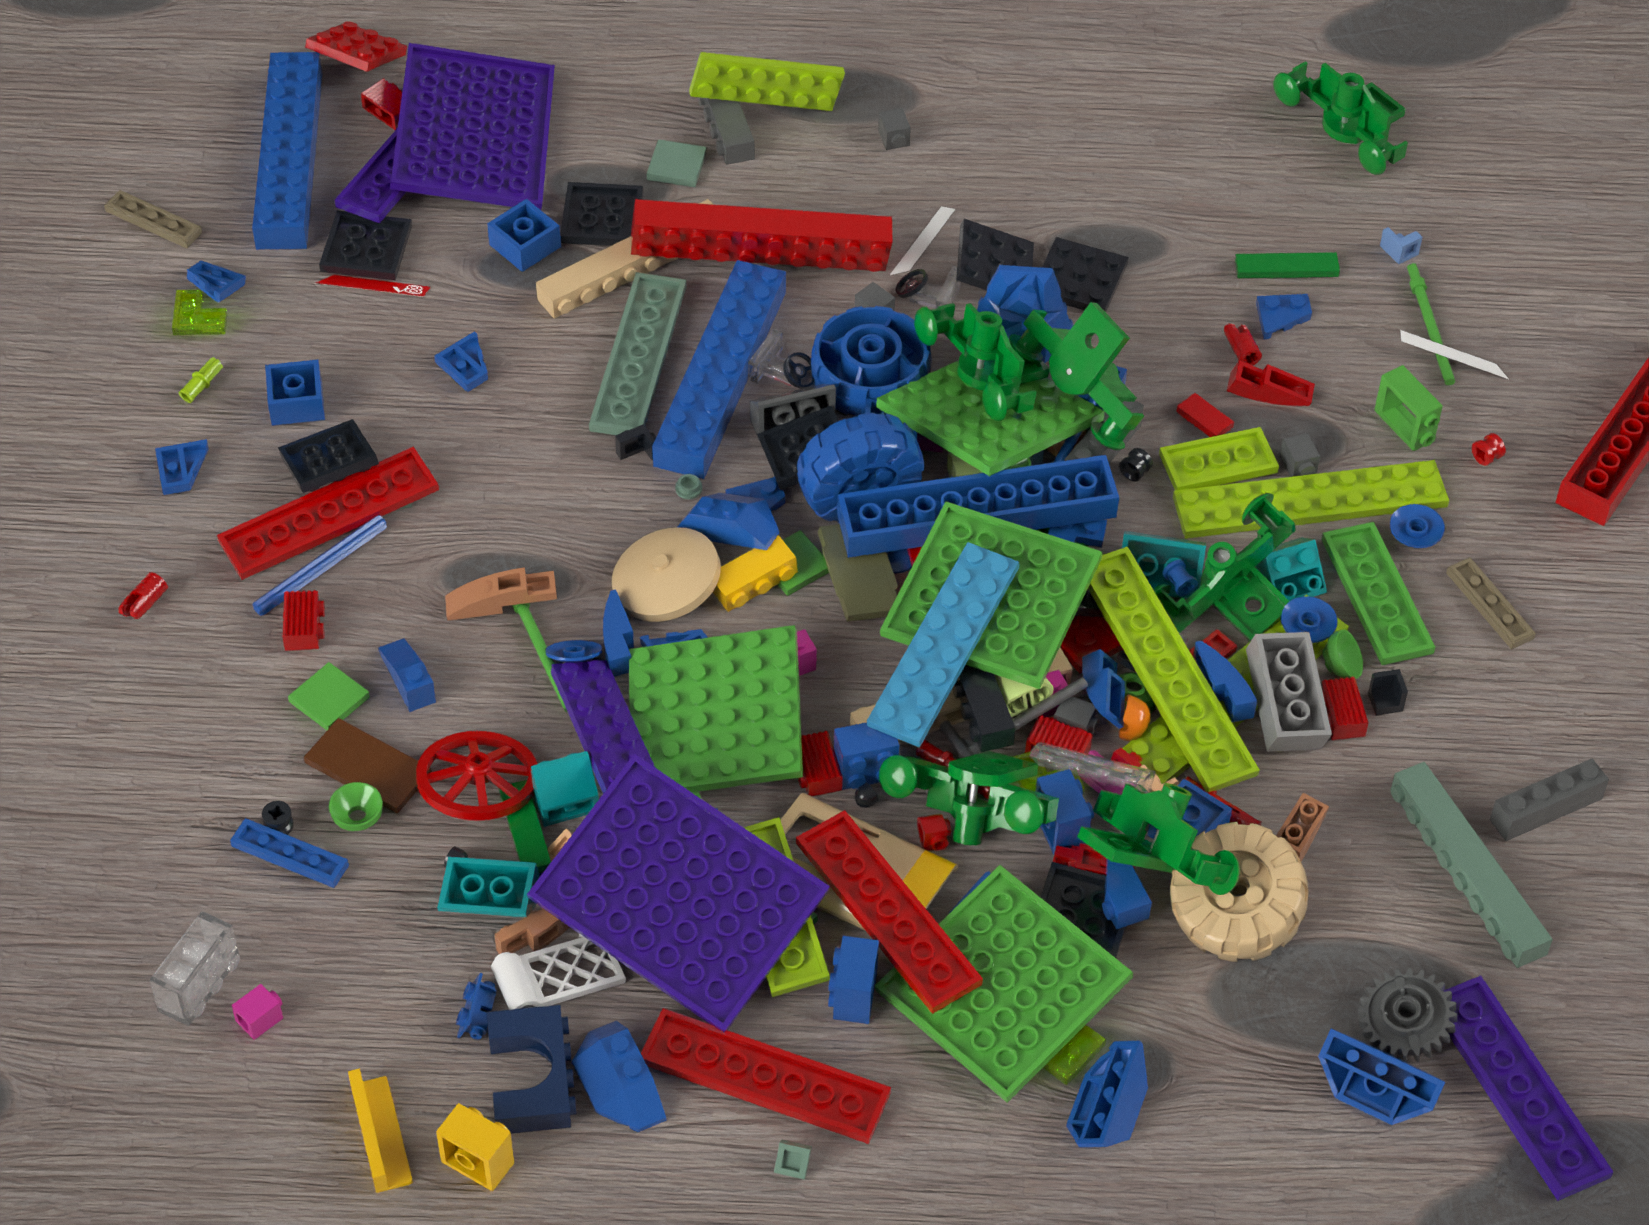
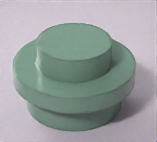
M685 474L676 482L675 490L677 495L683 499H694L702 493V483L697 476Z

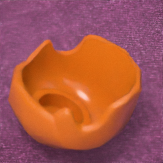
M1129 694L1125 697L1127 706L1123 716L1124 727L1120 728L1118 732L1119 738L1124 741L1140 738L1149 727L1151 721L1148 705L1139 698Z

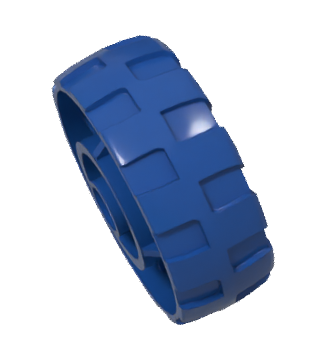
M881 306L855 307L846 310V312L838 316L834 315L823 324L822 331L817 333L811 354L812 377L815 379V386L834 384L836 388L835 410L845 415L851 414L854 416L865 414L866 399H877L890 391L917 381L931 373L932 367L931 348L922 343L918 338L914 327V319L904 313L901 314L893 311L892 308Z
M865 413L840 420L814 436L807 443L805 450L800 453L797 462V475L802 493L816 515L827 521H837L839 523L837 516L838 494L921 482L924 460L920 446L905 422L902 423L898 417L891 414Z

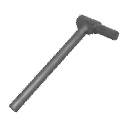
M1081 677L1013 718L1015 731L1087 688L1086 680ZM948 720L940 724V729L952 744L951 748L959 759L980 752L977 742L972 743L971 740L961 739Z

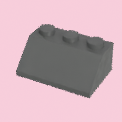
M820 384L751 400L750 421L756 435L831 405L835 412V385Z

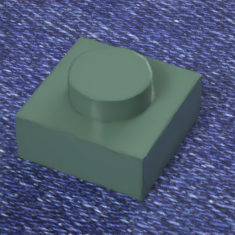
M782 1139L779 1143L774 1173L805 1179L812 1146Z

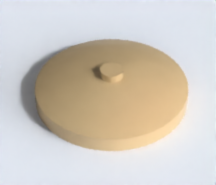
M677 527L658 530L637 540L621 555L613 571L612 589H616L625 612L632 617L649 622L672 620L693 611L711 595L720 577V558L713 543L698 531Z

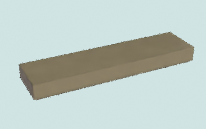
M121 190L104 205L106 212L184 248H188L202 234L201 226Z
M1471 557L1447 568L1446 574L1511 650L1535 638L1536 633Z

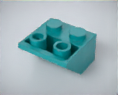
M1301 537L1281 543L1256 565V569L1289 601L1304 597L1306 594L1309 597H1314L1327 593L1315 539Z
M587 751L572 753L563 758L543 761L531 766L534 801L544 827L588 815L599 800Z

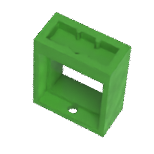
M1401 365L1382 375L1374 411L1415 451L1421 447H1427L1435 441L1443 405L1404 365ZM1402 403H1404L1416 415V418L1402 405Z

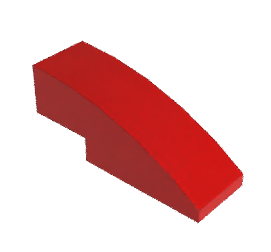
M1239 360L1230 372L1227 392L1264 403L1310 406L1315 384L1269 364L1262 370Z

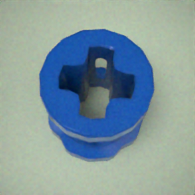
M1175 560L1169 563L1163 570L1162 575L1166 580L1172 582L1175 586L1176 594L1180 597L1189 595L1198 586V580L1190 576L1183 560Z

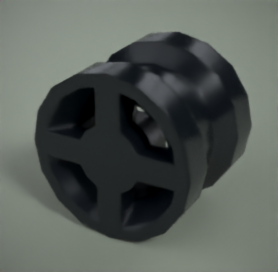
M1133 448L1128 453V457H1125L1119 463L1121 473L1133 482L1139 481L1144 476V472H1148L1153 467L1152 458L1141 448Z
M272 801L264 806L262 810L264 826L288 835L294 827L289 805L283 801Z

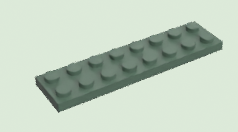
M636 272L591 415L589 431L618 435L625 430H630L642 424L646 425L686 290V279Z

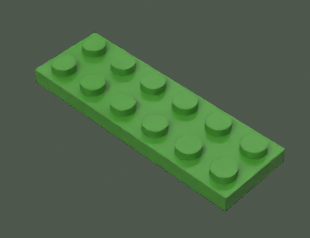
M1370 522L1323 532L1321 540L1381 665L1434 654L1435 645L1375 523Z

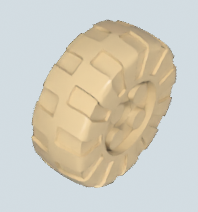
M1237 822L1218 825L1216 829L1207 833L1203 831L1197 835L1191 849H1196L1204 854L1213 856L1221 850L1232 852L1239 862L1240 875L1232 891L1225 895H1217L1210 890L1209 886L1195 884L1173 869L1170 885L1172 910L1180 928L1188 936V939L1204 953L1207 950L1218 955V959L1238 962V959H1251L1252 961L1270 956L1271 951L1279 946L1284 947L1297 933L1301 921L1304 920L1308 904L1309 892L1306 872L1296 851L1284 838L1275 836L1271 829L1253 823L1250 825H1238Z

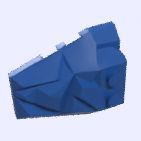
M999 265L987 286V293L978 302V312L990 311L1002 318V325L1008 339L1011 334L1022 336L1027 329L1023 323L1033 309L1045 310L1047 315L1044 317V320L1052 328L1071 329L1073 327L1072 319H1069L1067 315L1066 303L1062 302L1061 290L1053 268ZM1044 347L1041 353L1043 355L1042 361L1046 363L1052 354Z

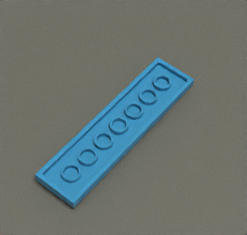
M967 542L868 717V727L917 747L921 746L1017 573L1019 561Z

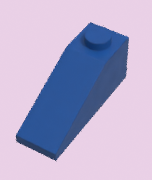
M405 638L378 647V651L409 712L436 703L433 681L423 661Z
M1106 858L1104 903H1102L1105 917L1108 920H1112L1116 929L1149 919L1152 902L1133 866L1111 862Z

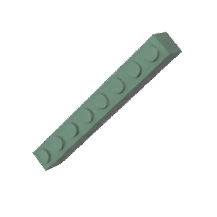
M1422 762L1395 773L1391 786L1393 799L1401 804L1406 811L1410 823L1416 825L1421 832L1425 844L1431 846L1436 853L1440 865L1446 868L1453 877L1456 888L1462 891L1469 900L1471 909L1480 915L1488 933L1494 936L1501 945L1505 957L1511 959L1516 968H1519L1546 956L1553 940L1427 764Z

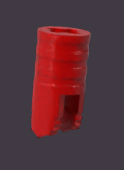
M1231 323L1224 326V333L1238 360L1252 366L1257 364L1262 358V353L1246 325H1241L1238 329Z
M149 572L118 607L119 614L125 617L131 616L137 620L140 619L168 589L167 583L158 574Z

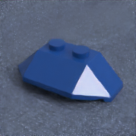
M716 493L702 497L677 526V528H688L698 531L711 542L767 550L780 533L766 499L726 493Z
M616 1020L589 1031L575 1054L572 1065L596 1113L617 1123L629 1126L630 1129L636 1132L667 1121L654 1079L628 1028Z
M1332 1028L1318 1056L1336 1099L1390 1125L1433 1111L1446 1083L1420 1068Z
M1114 1041L1109 1047L1110 1051L1101 1056L1084 1075L1066 1124L1079 1147H1108L1130 1139L1148 1090L1144 1048L1141 1041Z

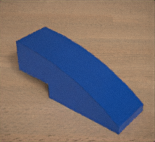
M616 589L610 591L603 617L605 659L614 677L629 673V659H631L629 649L634 648L633 629Z
M1197 641L1193 658L1218 700H1223L1231 721L1237 722L1254 718L1257 699L1245 679L1215 649L1203 641Z
M1099 649L1082 657L1083 678L1088 684L1086 690L1091 702L1099 713L1120 729L1124 727L1126 681L1117 675L1118 663Z

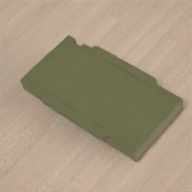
M840 524L819 526L818 536L823 548L822 552L846 621L887 617L897 597L896 590L898 587L887 553L882 552L848 558Z

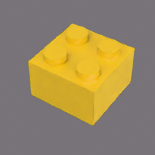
M458 1103L436 1131L441 1162L492 1192L514 1164L509 1129L500 1122L493 1123L484 1118L482 1113L473 1107L467 1108Z

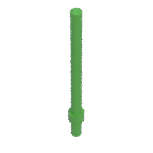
M1414 263L1407 266L1411 279L1409 284L1412 293L1417 297L1430 340L1443 345L1426 294L1427 286L1425 280L1420 276L1417 265ZM1435 353L1445 384H1454L1455 378L1448 358Z
M530 603L512 605L514 611L519 613L562 707L567 712L551 675L552 664L555 663L552 658L546 655L547 646L529 610Z

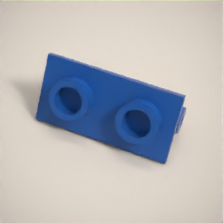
M482 973L477 976L474 982L469 981L464 990L463 999L466 1000L465 1008L462 1007L457 1016L456 1025L460 1026L457 1038H460L464 1032H468L471 1038L481 1039L487 1032V1013L480 1011V1009L492 1010L497 990L493 982H481Z

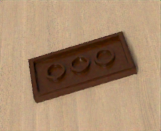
M340 718L332 724L303 757L304 763L344 785L362 782L373 786L381 794L383 806L397 814L418 791L416 782L418 761Z

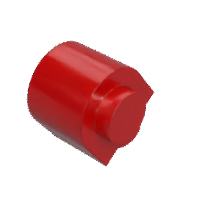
M942 813L917 818V830L922 848L927 851L945 849L949 844L947 836L951 835L949 819H944Z

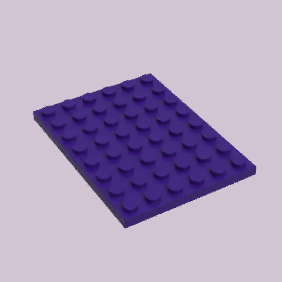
M409 43L390 189L514 207L527 199L541 210L555 65Z
M633 754L527 893V897L707 1023L725 1033L822 901L830 886L651 764Z

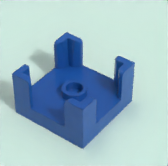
M1183 779L1178 784L1179 787L1186 789L1192 794L1182 820L1197 829V835L1203 831L1207 833L1216 829L1218 825L1230 823L1232 808L1186 779ZM1149 824L1147 836L1154 839L1158 829Z

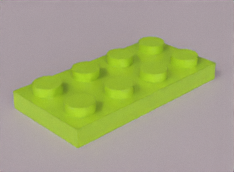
M1261 427L1160 447L1159 450L1161 461L1174 490L1177 491L1223 485L1278 473L1279 469L1277 460Z

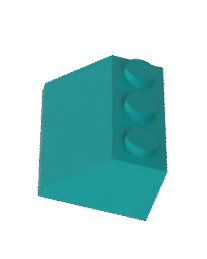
M1131 531L1124 532L1122 548H1129L1152 589L1160 584H1169L1171 590L1168 595L1182 598L1176 594L1175 586L1172 582L1166 580L1162 575L1164 568L1175 560H1183L1186 564L1187 572L1198 580L1196 589L1189 595L1183 596V598L1187 599L1200 588L1206 551L1205 542Z
M448 857L437 909L438 911L527 917L536 907V903L527 897V893L540 878L537 864L532 862Z

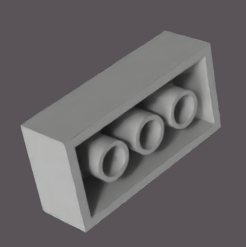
M1310 633L1255 634L1246 648V654L1267 752L1322 749L1332 733Z

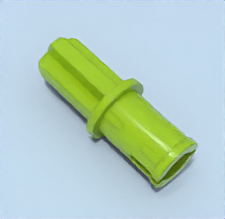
M212 357L198 372H193L191 380L178 392L180 397L184 401L192 403L204 388L210 387L212 379L222 370L223 365L221 361Z

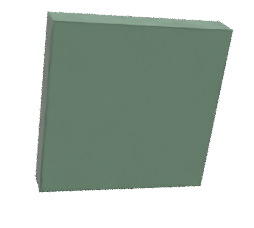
M658 139L647 171V180L696 187L707 148Z

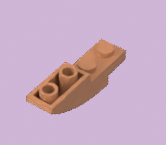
M525 567L494 573L476 579L445 595L448 621L502 614V606L557 599L554 571L526 574Z
M1302 793L1276 835L1278 838H1284L1292 846L1301 862L1329 809L1328 805L1305 793Z
M541 907L540 910L532 911L527 917L512 925H506L499 932L495 933L496 950L499 954L504 952L514 953L527 945L531 947L533 952L541 950L560 937L570 927Z

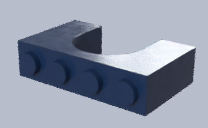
M561 1005L487 1012L491 1054L530 1051L542 1055L552 1065L547 1078L532 1088L493 1092L495 1122L505 1125L511 1134L571 1128L570 1116L577 1114L575 1096L569 1097L568 1088H574L573 1070H566V1061H572L570 1042L564 1043L563 1035H569L568 1016L562 1017Z

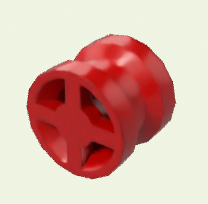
M1495 433L1486 435L1484 440H1477L1471 447L1474 458L1483 466L1491 464L1494 458L1500 459L1506 453L1504 442Z

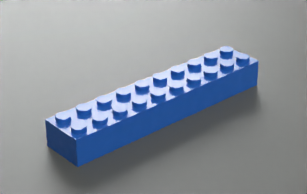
M318 52L270 53L252 225L256 250L307 249L323 75L320 53Z
M736 261L653 443V467L684 475L693 474L698 478L705 479L786 294V271L744 261Z
M1101 455L1006 469L991 476L985 473L842 493L838 494L837 516L849 558L922 547L945 501L1037 530L1117 518L1119 494L1107 456Z

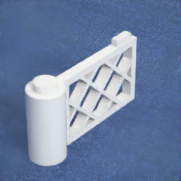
M579 934L578 939L520 956L510 952L501 953L491 965L509 1010L551 1006L624 984L626 977L618 960L604 950L601 956L587 952V947L594 943ZM569 952L577 957L573 964L570 965L558 960L559 955ZM581 958L596 963L592 972L577 967ZM539 960L547 963L548 966L545 972L541 973L533 970L529 963ZM602 965L612 969L616 976L604 978L596 974ZM553 966L568 972L563 981L549 976ZM573 974L588 979L585 985L579 987L568 982ZM546 982L559 989L556 994L544 997L541 988Z

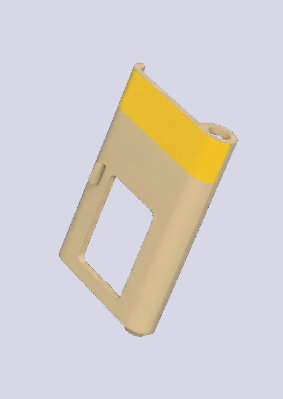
M801 793L781 818V823L786 835L800 816H806L822 823L842 811L805 793ZM849 814L927 909L952 872L958 870V865ZM792 857L796 864L828 885L815 867ZM830 887L816 908L865 930Z

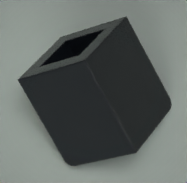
M1400 669L1373 673L1368 696L1375 715L1403 712L1408 690Z

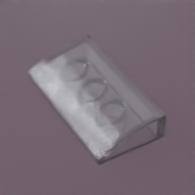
M1044 742L1037 743L1030 753V757L1035 763L1039 764L1038 766L1057 771L1070 769L1073 775L1123 788L1126 783L1131 784L1144 793H1150L1156 773L1153 770Z

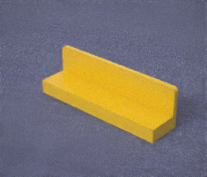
M360 1068L348 1071L376 1193L412 1184L413 1180L387 1077L383 1076L363 1081Z

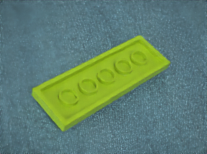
M700 52L689 92L690 97L832 111L845 72L844 67Z
M780 817L743 827L793 861ZM811 916L766 976L772 997L830 980Z

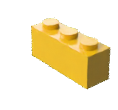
M777 535L767 550L754 548L721 566L720 577L713 590V594L727 612L741 607L752 598L768 592L772 587L779 584L781 580L788 581L798 573L796 556L781 537Z

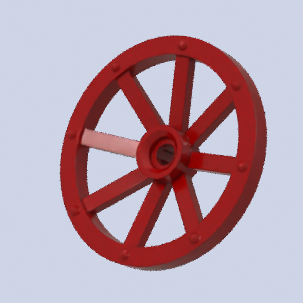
M465 731L441 738L423 752L417 764L416 782L423 799L439 812L464 820H492L518 811L533 798L534 788L531 766L538 763L532 752L525 745L509 736L489 731ZM478 745L493 746L498 749L485 754L479 752ZM468 746L470 754L463 756L448 751ZM511 753L514 756H516L524 764V766L499 763L495 761ZM436 759L458 764L428 773L431 764ZM496 772L528 776L525 786L519 791ZM462 775L444 797L438 794L430 785L433 782ZM491 781L511 798L497 804L488 805L485 784ZM468 784L476 785L478 806L463 805L453 801Z

